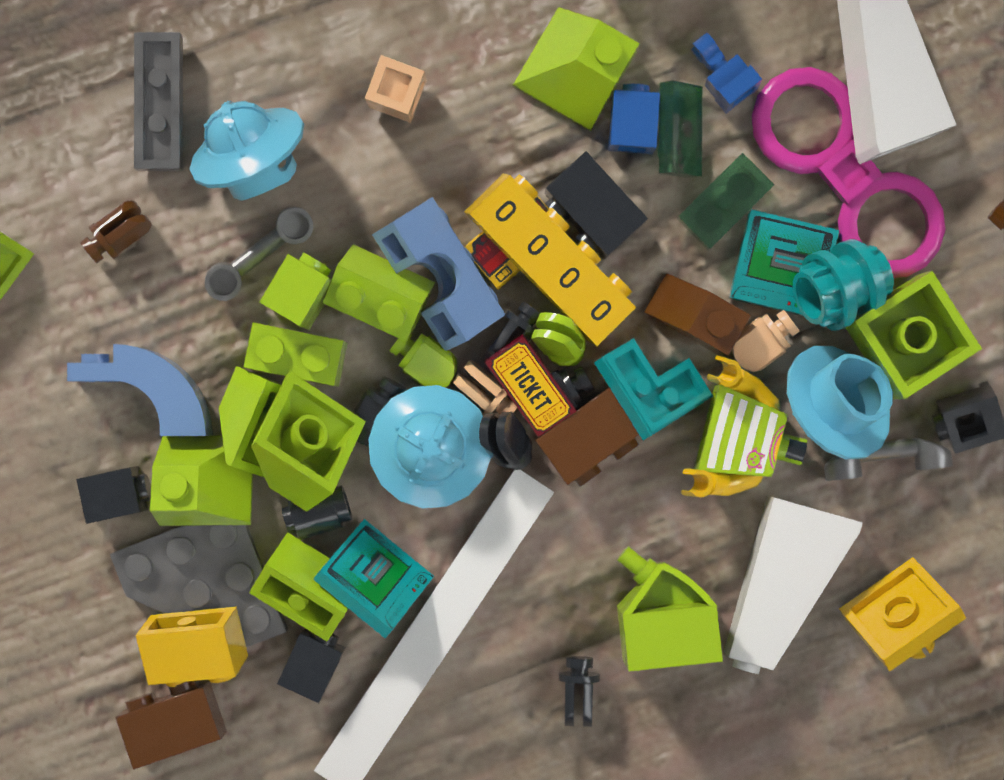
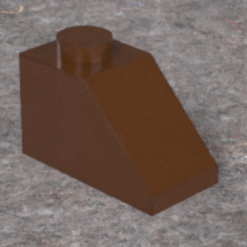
M668 273L665 274L644 311L650 317L722 357L729 355L751 317L747 312L717 295Z

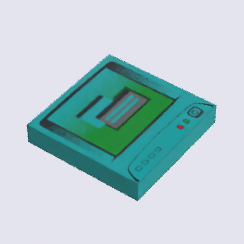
M751 209L748 213L728 299L779 311L784 310L787 313L803 316L794 298L793 279L799 273V268L802 266V262L807 255L820 250L831 252L837 243L839 230Z
M364 519L313 580L382 637L386 638L430 583L434 575Z

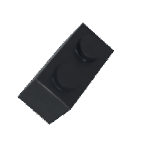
M587 151L545 188L544 194L549 200L544 204L549 209L553 208L565 221L568 219L580 232L575 237L578 243L583 240L604 259L608 258L648 220L645 214Z

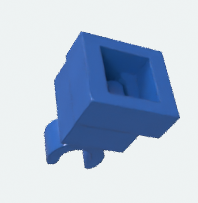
M707 32L692 43L694 46L691 49L693 54L708 70L713 72L707 77L705 87L714 96L715 101L726 114L758 90L762 78L751 65L748 67L738 54L727 62L724 54Z

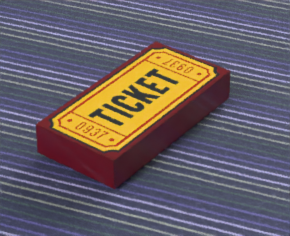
M524 334L485 360L486 365L538 437L576 412L575 406Z

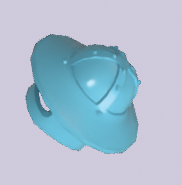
M247 101L224 102L221 108L211 114L203 125L205 128V141L193 155L189 169L197 184L207 188L228 187L233 198L240 201L255 197L288 182L294 175L297 163L291 153L301 141L305 125L296 111L286 108L263 109L257 104ZM286 160L284 167L279 168L278 164Z
M813 346L796 356L787 374V396L793 412L792 415L796 418L806 435L824 451L843 459H865L882 448L889 433L890 408L893 399V391L889 379L882 368L867 358L850 354L834 346Z
M439 385L413 387L391 398L376 416L368 439L370 464L381 486L399 501L422 509L447 507L469 496L485 477L491 459L481 446L479 440V428L483 417L480 409L462 393Z

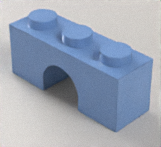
M433 197L372 234L396 274L411 265H421L429 269L435 276L438 283L437 299L433 305L425 309L421 314L445 351L467 342L505 315L498 303L497 295L484 281L474 265L471 253L463 247L450 226L447 214L439 208Z

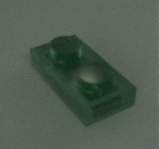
M674 80L660 82L659 174L684 178L702 177L703 86Z
M742 153L676 219L709 250L775 184Z

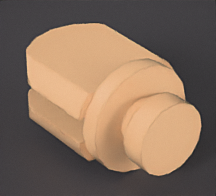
M784 310L776 315L779 319L774 323L766 314L762 318L758 317L743 329L732 348V353L735 360L744 369L751 372L761 371L785 354L786 350L791 347L785 336L790 333L793 337L800 331Z
M469 359L464 368L473 378L496 396L494 400L462 374L458 373L452 380L462 392L485 410L483 415L494 413L495 411L500 415L502 412H513L514 414L518 409L514 402L508 398L509 395L499 381L473 360Z

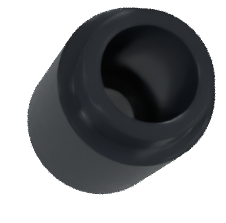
M342 485L337 486L333 494L307 512L289 500V506L282 508V515L288 533L297 532L300 540L343 528L344 522L352 520L350 505Z

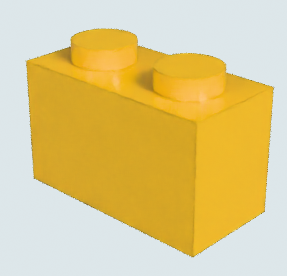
M237 606L150 615L135 635L148 685L166 684L168 687H176L188 681L209 680L211 683L226 682L236 677L248 657Z

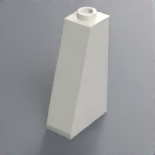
M837 0L855 153L858 163L862 164L932 138L956 126L907 0Z
M767 496L724 648V653L729 658L734 659L733 667L759 674L761 667L774 670L859 535L862 522Z

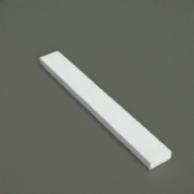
M514 470L316 766L314 770L316 773L327 780L364 779L554 492L522 470Z

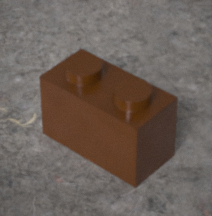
M608 387L576 410L575 413L539 436L535 441L564 482L569 485L576 481L580 487L602 472L597 464L613 454L615 459L619 460L636 448L639 444L635 437L639 434Z
M188 681L176 687H169L170 695L155 700L152 693H148L125 702L127 710H124L115 718L133 770L222 739L227 733V729L209 681L197 685L196 681Z

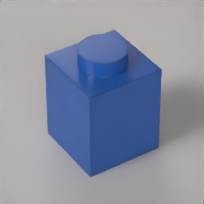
M634 83L623 84L622 90H614L611 98L608 151L654 153L657 148L660 93L649 92L650 86Z

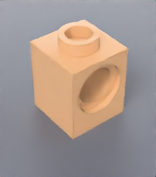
M381 55L365 96L368 107L411 123L427 81L425 71Z

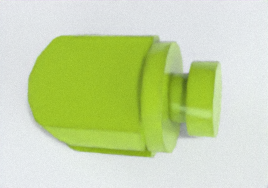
M549 312L540 313L536 322L538 329L534 330L531 340L554 364L559 366L577 365L582 361L585 352L586 339L582 331L569 317Z
M412 334L406 342L398 338L389 351L395 356L399 353L404 356L398 365L403 369V373L421 386L439 385L446 388L451 383L458 366V360L449 350L445 351L440 343L430 336L426 337L424 334H421L416 342L410 339Z

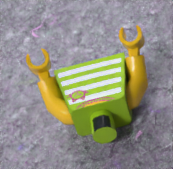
M717 355L715 360L722 362L723 371L718 377L711 374L707 375V379L710 382L719 385L714 386L713 397L709 405L694 468L683 470V474L692 475L694 478L692 489L689 491L681 490V494L684 496L698 498L706 497L707 495L730 496L757 487L763 476L772 477L777 460L801 465L804 460L807 439L784 433L788 415L780 411L779 399L758 377L741 369L739 363L735 360Z

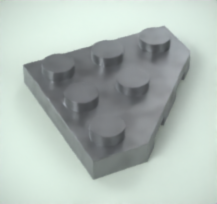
M248 525L181 526L110 554L125 596L166 614L237 606L246 648L288 631L282 613L249 593L264 566Z

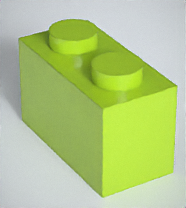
M353 244L338 263L323 303L406 342L422 316L421 312L424 311L436 282L408 269H404L396 274L388 260Z
M304 252L299 260L287 254L259 303L298 326L310 330L325 305L323 300L331 283V279L328 276L332 270Z
M253 322L243 368L286 376L291 371L303 380L339 387L348 343L343 340Z
M288 532L265 564L249 592L325 641L329 640L348 610L344 604L313 580L330 558Z

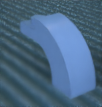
M113 344V363H109V354H81V363H67V381L125 382L142 390L150 398L158 413L160 436L213 435L210 412L206 400L195 381L178 364L157 352L129 345Z

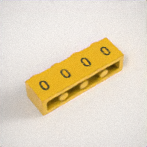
M503 173L464 213L564 316L574 321L589 342L598 346L636 308L627 298L632 293L631 289L616 274L612 273L607 277L596 266L601 261L597 253L583 240L578 245L575 244L565 233L570 228L569 224L553 208L545 212L534 201L538 192L523 176L519 174L513 179L511 175Z

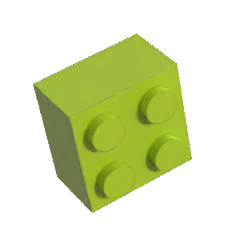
M933 271L921 273L893 290L886 298V304L876 310L871 309L856 316L853 324L845 327L864 358L869 359L882 368L889 379L893 391V399L908 398L982 349Z

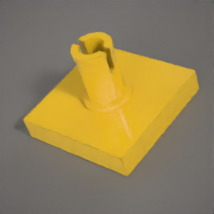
M913 557L839 608L847 623L889 672L910 657L914 659L925 658L926 655L922 651L923 648H926L929 654H931L935 648L934 641L966 619L964 612L956 601Z

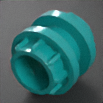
M848 239L836 244L831 252L820 250L807 255L802 262V266L799 268V273L793 279L794 298L802 315L810 323L819 324L821 327L834 331L853 324L856 316L871 309L876 310L886 304V298L893 292L894 287L892 269L885 255L877 247L867 246L865 243L855 239Z

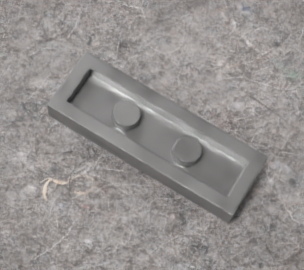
M134 32V169L137 171H183V36L180 32Z

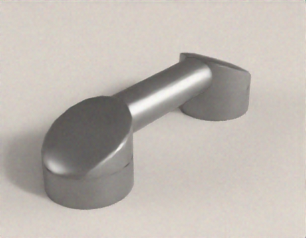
M288 207L282 210L277 217L276 227L231 263L221 262L211 266L205 276V288L208 294L220 301L234 298L241 289V278L286 242L290 244L305 242L313 231V221L308 212L299 207Z
M919 438L885 441L882 448L865 459H843L834 456L824 466L825 479L830 481L862 477V462L914 457L916 470L953 466L952 454L949 449Z

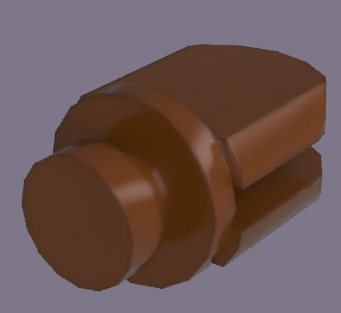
M126 201L97 223L90 225L89 229L95 237L91 240L86 237L80 243L96 264L104 259L102 254L106 251L113 259H116L122 251L147 234L152 224L146 215L141 214V208L135 201Z

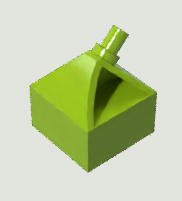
M628 546L617 559L619 563L635 575L633 580L637 582V585L617 605L622 658L628 671L723 662L716 603L697 583L677 568L665 562L656 563L651 558L646 561Z

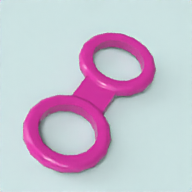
M813 67L788 69L770 79L757 95L751 115L753 136L763 155L780 169L797 174L818 173L842 202L838 217L840 242L848 239L862 242L858 235L857 219L862 205L870 196L880 191L890 190L910 196L918 203L925 216L926 231L923 241L912 255L900 260H888L892 269L893 278L908 277L925 268L939 252L946 230L944 210L934 191L917 177L897 171L881 173L871 160L862 164L858 163L855 153L848 87L832 73ZM809 86L823 91L833 100L839 111L840 127L837 137L828 149L818 154L800 155L790 152L777 141L772 131L770 116L774 102L782 93L794 87Z

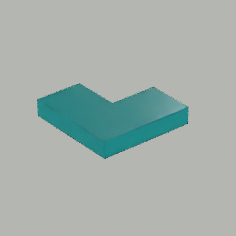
M634 338L594 362L643 441L713 397V394L690 358L658 377Z

